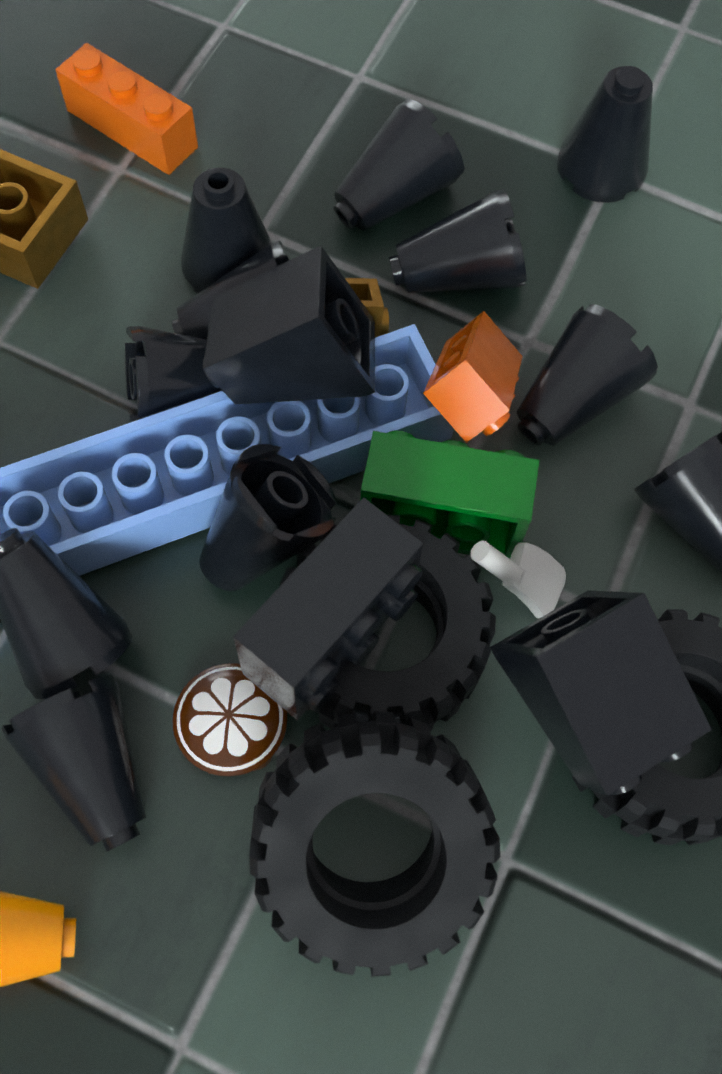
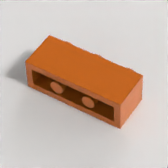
M87 42L55 69L68 112L167 175H170L198 148L191 106Z
M483 311L445 342L423 394L466 443L480 432L485 436H489L502 427L510 418L511 414L509 411L512 400L515 397L514 391L516 382L519 380L518 374L523 356L487 313Z

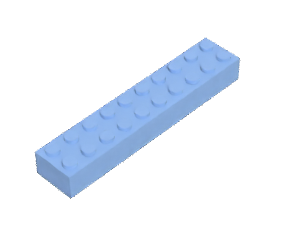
M415 324L375 337V393L370 395L234 404L223 391L1 467L0 534L13 528H17L20 534L31 531L35 532L80 576L210 528L233 464L241 453L251 446L271 444L281 447L277 454L291 461L299 455L315 466L328 483H332L365 470L373 431L384 433L404 431L412 434L415 438L435 442L451 439L454 428L423 394L436 364Z

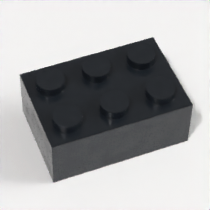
M363 497L233 636L243 675L297 721L308 708L318 712L339 686V682L335 680L337 675L349 662L355 666L361 664L379 641V637L375 632L389 617L395 622L398 621L416 600L418 593L414 590V587L423 573L418 568L423 543Z

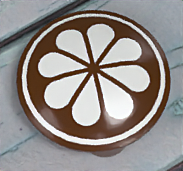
M238 663L216 665L196 675L181 691L173 712L174 736L185 758L197 768L218 776H239L267 766L280 747L287 728V711L243 675L241 665Z

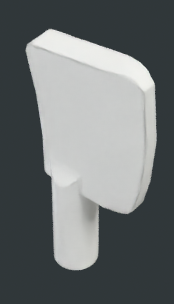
M479 541L473 546L470 553L471 559L502 580V585L515 594L536 618H541L555 609L565 585L566 572L564 567L549 553L527 542H519L515 546L510 558L486 541Z

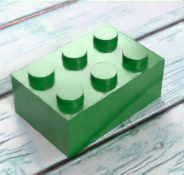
M373 431L361 487L360 501L364 497L383 513L400 515V524L414 527L416 519L432 525L431 534L439 539L448 533L460 543L458 550L460 554L470 555L473 546L477 542L486 541L510 558L515 546L519 542H523L532 520L540 460L524 457L521 453L513 450L492 452L470 448L467 444L456 440L435 442L415 438L412 434L404 431H390L387 433Z

